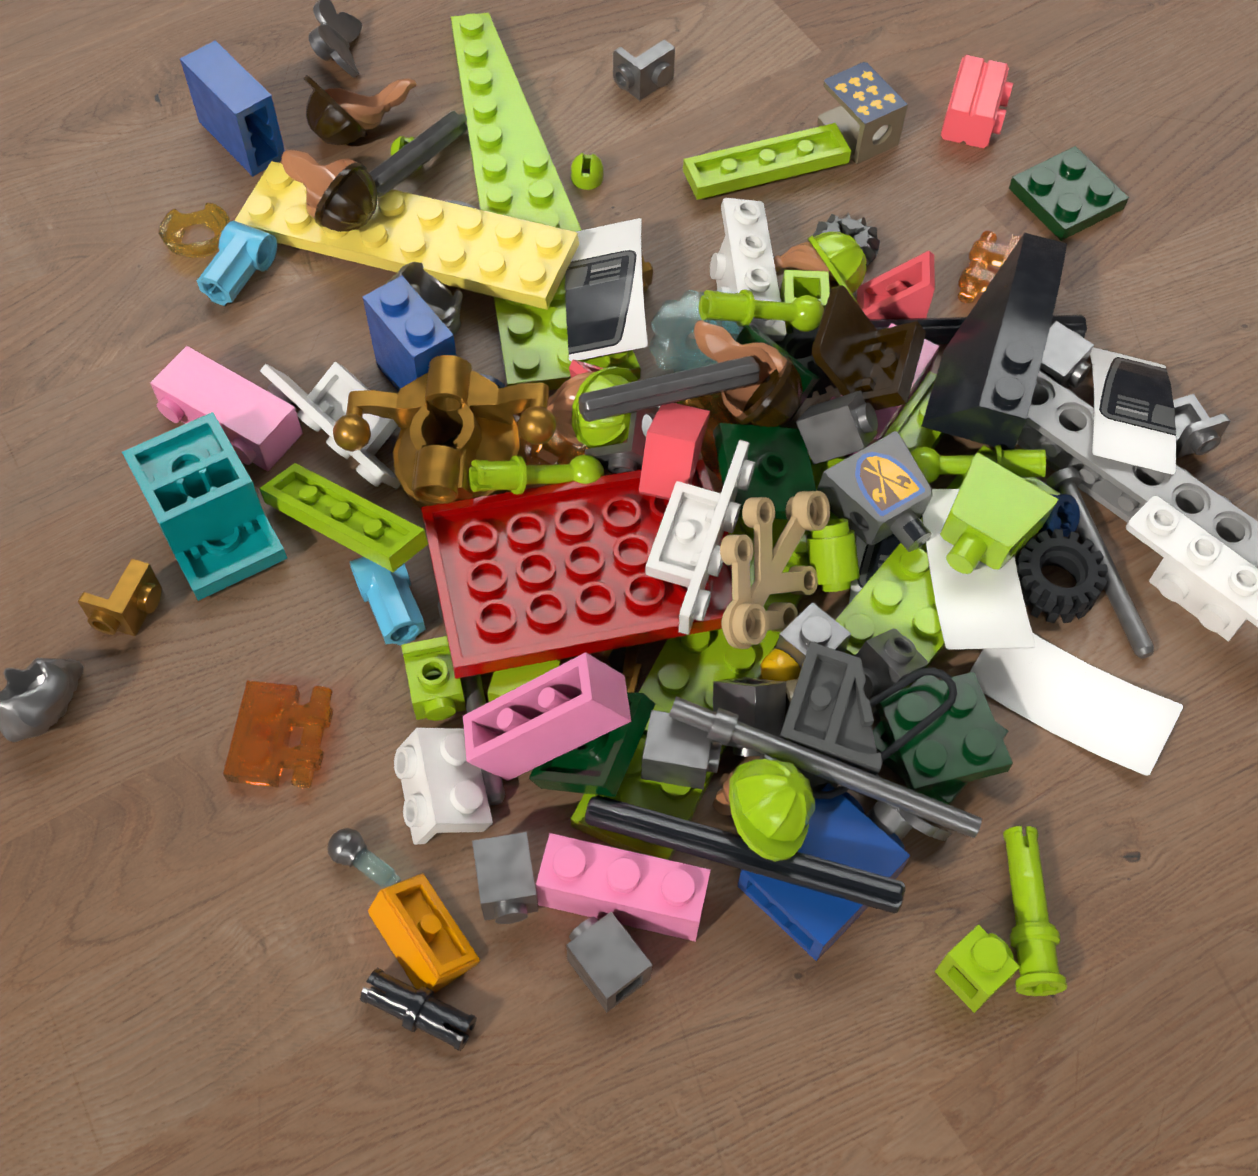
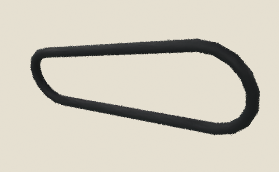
M922 668L869 699L871 707L915 680L928 675L940 677L949 687L948 699L881 753L882 762L948 711L955 703L957 697L956 684L946 672L936 668ZM841 785L830 791L811 790L815 799H832L845 793L849 788Z

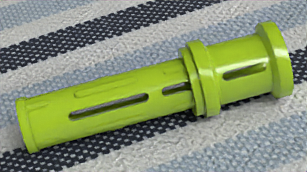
M1022 826L1011 827L1003 832V838L1006 843L1016 926L1012 928L1009 939L1010 945L1017 950L1018 965L1020 966V977L1015 980L1016 991L1027 996L1054 995L1066 990L1067 982L1066 977L1059 973L1056 945L1060 943V933L1053 924L1049 923L1038 845V830L1027 826L1025 828L1026 836H1023Z

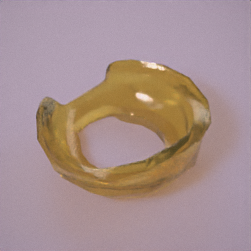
M206 203L205 209L187 214L172 209L160 223L159 236L167 248L177 255L188 258H204L219 250L221 233L230 222V218L224 209L213 203ZM194 224H206L214 232V237L209 240L190 244L182 243V237L186 232V228Z

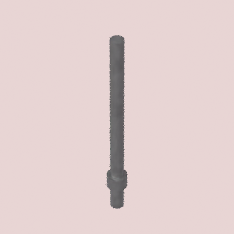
M676 696L669 717L708 732L707 738L724 745H728L729 741L776 760L793 763L796 768L969 837L975 838L978 834L982 822L981 817L737 721L739 715L718 707L717 712Z

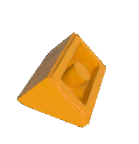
M424 873L381 889L369 907V916L413 986L418 990L420 987L425 986L436 993L480 962L476 952Z

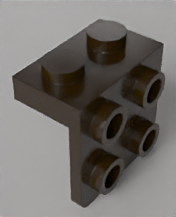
M841 285L832 288L813 343L812 355L816 364L822 368L842 396L861 390L865 403H870L874 410L905 405L909 398L926 332L918 321L877 330L848 290Z

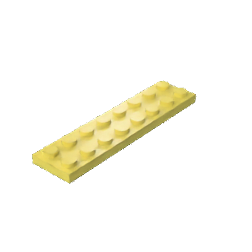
M273 161L270 162L234 220L274 235L279 244L393 272H398L410 262L422 263L423 269L428 274L438 279L442 284L547 310L579 246L578 232L391 189L381 197L377 196L375 213L366 225L352 231L338 232L326 227H320L315 222V219L307 214L306 187L303 183L289 177L284 171L282 163Z

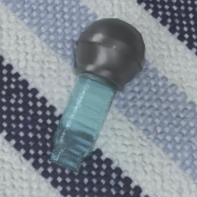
M349 828L340 829L330 838L327 847L328 854L337 864L356 867L381 887H389L401 881L402 878L395 874V870L367 849L363 838L356 830Z

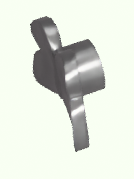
M319 0L313 6L316 19L321 25L309 33L310 45L321 59L328 61L333 58L352 78H355L360 74L349 50V43L359 35L362 23L359 19L346 12L337 14L330 0Z
M879 800L866 814L888 835L895 833L901 840L912 827L942 841H945L951 835L950 832L932 826L917 815Z

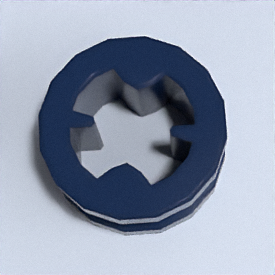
M1050 494L1059 500L1038 532L1047 531L1048 535L1051 536L1054 529H1062L1063 537H1068L1071 531L1075 532L1080 520L1079 505L1071 495L1060 494L1057 496Z

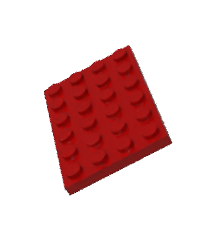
M700 459L697 462L691 485L714 491L703 459ZM642 469L601 476L597 481L588 484L571 481L525 489L522 494L518 495L506 492L454 501L448 504L421 507L455 679L580 656L585 652L590 654L687 635L678 631L679 614L688 587L646 575V563L669 500L639 493ZM724 531L721 542L725 536L729 535L728 532ZM723 562L718 577L709 575L704 589L711 592L709 605L703 621L694 619L689 635L722 629V616L732 601V565H726Z

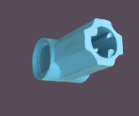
M237 221L229 222L221 233L219 252L197 279L200 291L217 304L225 306L228 302L232 303L256 269L263 272L271 266L277 252L276 237Z
M365 557L349 561L364 602H369L385 644H397L399 646L415 640L421 632L426 630L417 602L409 588L411 582L405 564L396 571L391 572Z

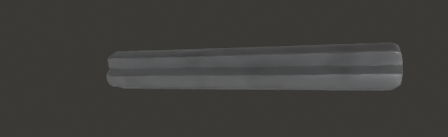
M455 111L449 112L370 171L369 174L376 185L377 196L385 195L465 133L467 130L465 124L466 116L463 113L459 115Z
M747 356L590 391L579 396V411L585 421L591 422L753 385L759 381L760 367L753 357Z

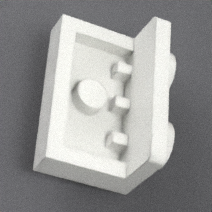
M416 728L396 750L394 758L395 773L401 779L405 799L403 816L406 825L410 827L413 843L415 845L426 844L436 833L484 832L493 824L481 768L466 761L464 729Z

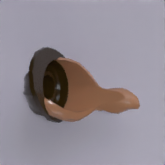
M306 75L303 79L313 89L306 105L308 125L319 138L328 144L345 145L357 140L361 136L365 138L368 135L366 131L377 127L385 112H389L392 107L403 103L409 91L413 87H417V83L409 78L396 80L379 94L369 97L342 88L323 90L314 80Z
M286 150L283 152L281 160L284 171L293 180L303 183L306 187L307 214L313 217L320 227H326L338 232L352 231L363 227L371 219L376 210L378 193L374 180L362 163L345 158L338 159L327 165H320L308 153L296 150Z
M703 320L696 322L694 327L696 343L701 352L707 357L720 363L751 356L759 364V381L756 384L721 392L724 405L734 415V420L742 425L750 424L764 427H775L787 422L798 410L803 391L801 377L792 364V359L788 355L783 356L776 348L765 343L739 344L724 327L713 325Z

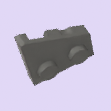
M810 641L779 737L877 776L882 766L881 753H877L872 730L874 719L870 701L866 698L864 692L866 680L861 658Z

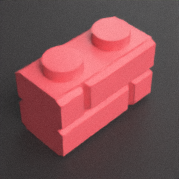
M970 55L962 57L940 135L942 139L957 143L965 141L966 145L984 149L988 146L992 133L1000 134L1006 110L1000 109L999 106L1007 107L1013 87L1012 82L1006 81L1009 71L1006 63L992 60L986 63L983 58Z

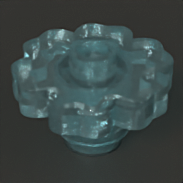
M688 290L683 293L680 303L671 299L663 302L660 311L654 315L651 327L655 335L651 339L649 348L660 369L670 370L674 368L675 373L718 363L701 352L697 346L696 339L688 337L689 334L694 333L696 322L702 320L699 314V301L704 292L699 293L694 290ZM703 320L707 323L724 327L734 340L740 334V326L734 321Z

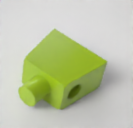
M977 452L940 533L945 541L954 545L946 556L948 564L954 570L963 574L972 573L979 561L992 569H1001L1043 527L1059 499Z

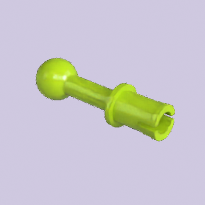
M706 290L699 301V314L702 320L734 321L740 327L750 325L754 318L790 321L797 330L809 332L820 326L824 313V307L820 300L810 295L800 296L792 303L755 300L750 290H741L739 293Z
M995 445L994 455H983L1021 478L1045 477L1046 474L1045 449L1001 450V445ZM918 447L910 452L928 483L935 481L939 475L966 474L975 456H940L934 449L929 447Z
M579 455L572 459L569 464L526 465L522 456H512L510 461L473 460L471 463L472 467L469 468L468 473L469 485L473 492L511 490L513 494L518 495L522 494L525 491L526 485L559 484L571 481L583 484L592 483L601 476H604V469L601 462L591 455Z

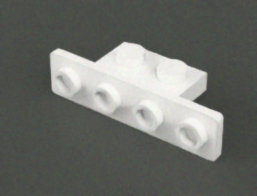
M724 198L721 204L725 238L719 253L713 254L710 263L711 279H716L717 291L739 293L741 290H750L755 300L781 302L764 203L754 200ZM753 318L750 325H754L772 341H783L786 335L785 321ZM722 321L723 327L728 332L740 333L743 329L734 321Z
M334 362L308 395L287 375L265 363L260 372L272 382L268 389L275 396L289 404L294 402L300 408L297 416L305 424L317 432L322 428L330 435L326 443L334 451L346 459L350 456L360 463L356 471L368 482L376 487L383 482L398 489L401 483L397 476L375 456L377 451L398 427L393 419L363 414V418L370 426L371 437L368 444L361 450L354 452L346 451L339 447L334 440L333 427L338 419L346 415L349 393L351 391L369 390L344 366Z
M739 440L721 493L676 481L646 563V575L688 587L679 614L678 632L689 635L694 619L703 621L711 597V592L704 590L709 575L718 577L723 560L720 555L719 545L724 531L733 533L741 504L734 502L738 489L747 491L753 475L755 462L747 460L749 442Z
M1152 496L1126 525L1127 531L1164 557L1149 582L1157 587L1164 597L1177 602L1197 617L1204 627L1218 633L1227 641L1237 633L1246 620L1258 627V568L1158 496Z

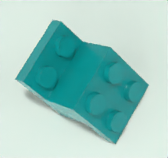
M213 412L122 451L198 601L288 559L280 540L263 512L249 474Z

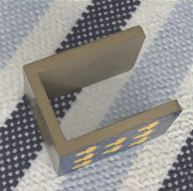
M862 62L824 80V88L837 100L840 106L818 116V124L820 126L832 123L837 124L851 149L850 158L856 164L899 145L908 104L868 63Z

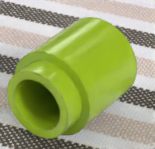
M829 519L824 529L810 531V534L806 536L809 566L815 568L818 585H822V591L838 592L850 589L851 581L858 579L860 574L855 531L849 529L848 519Z

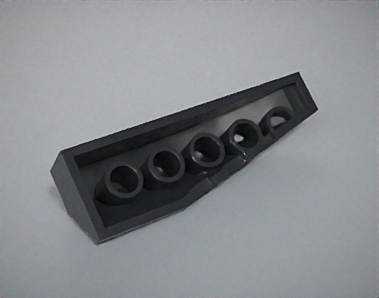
M1029 233L1023 234L945 348L921 427L992 447L1001 445L1003 450H1014L1030 409L1054 313L1067 243Z

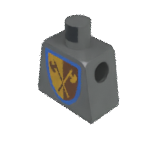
M897 431L892 432L823 472L817 491H821L827 496L830 511L837 518L848 519L849 529L854 530L855 534L866 544L875 545L894 534L906 550L911 552L919 548L930 538L932 533L919 518L925 512L933 496L932 489Z

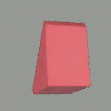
M927 251L860 285L857 289V303L869 319L926 318L935 290L934 254L931 251Z
M677 403L660 406L646 435L639 493L670 500L676 481L689 485L692 484L710 411Z

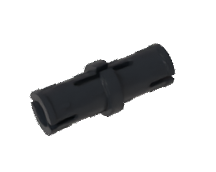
M376 968L368 977L367 983L386 993L374 987L370 989L363 987L360 996L361 1002L368 1003L403 1020L402 1027L411 1032L420 1029L454 1046L458 1051L464 1048L470 1035L451 1027V1025L465 1032L468 1029L473 1031L477 1020L476 1016L469 1015L434 998L433 990L425 986L420 987L418 990L385 973L380 968Z

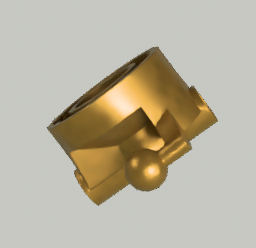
M441 355L431 359L428 373L402 387L398 393L376 390L351 391L348 397L346 415L336 421L333 427V436L336 444L342 449L351 452L358 451L368 444L371 437L370 426L363 418V414L393 419L401 429L393 451L395 475L413 503L421 509L424 506L448 504L459 500L511 492V490L473 492L468 479L472 461H510L512 456H522L526 464L524 440L534 445L547 443L555 434L556 419L547 410L549 386L547 384L521 383L499 389L494 382L472 371V366L467 360L453 355ZM524 411V412L520 415V418H519V421H518V426H517V423H516V421H515V418H514L513 414L520 413V412ZM458 436L456 440H454L456 450L451 447L443 446V444L450 438Z

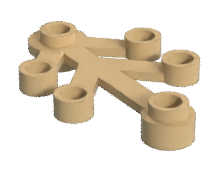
M800 491L788 500L786 505L788 523L774 548L772 545V523L775 518V507L771 499L767 497L748 498L743 505L742 516L744 523L749 528H754V548L752 540L747 535H727L723 538L720 546V555L726 565H732V601L722 616L721 625L727 642L733 648L748 649L752 645L759 644L765 638L768 630L782 632L798 617L797 609L792 603L774 602L768 607V610H765L763 606L770 594L791 592L794 595H812L816 591L818 578L813 566L795 565L790 568L789 572H783L804 532L822 530L829 521V501L827 496L821 491ZM754 552L755 581L751 586L750 561Z

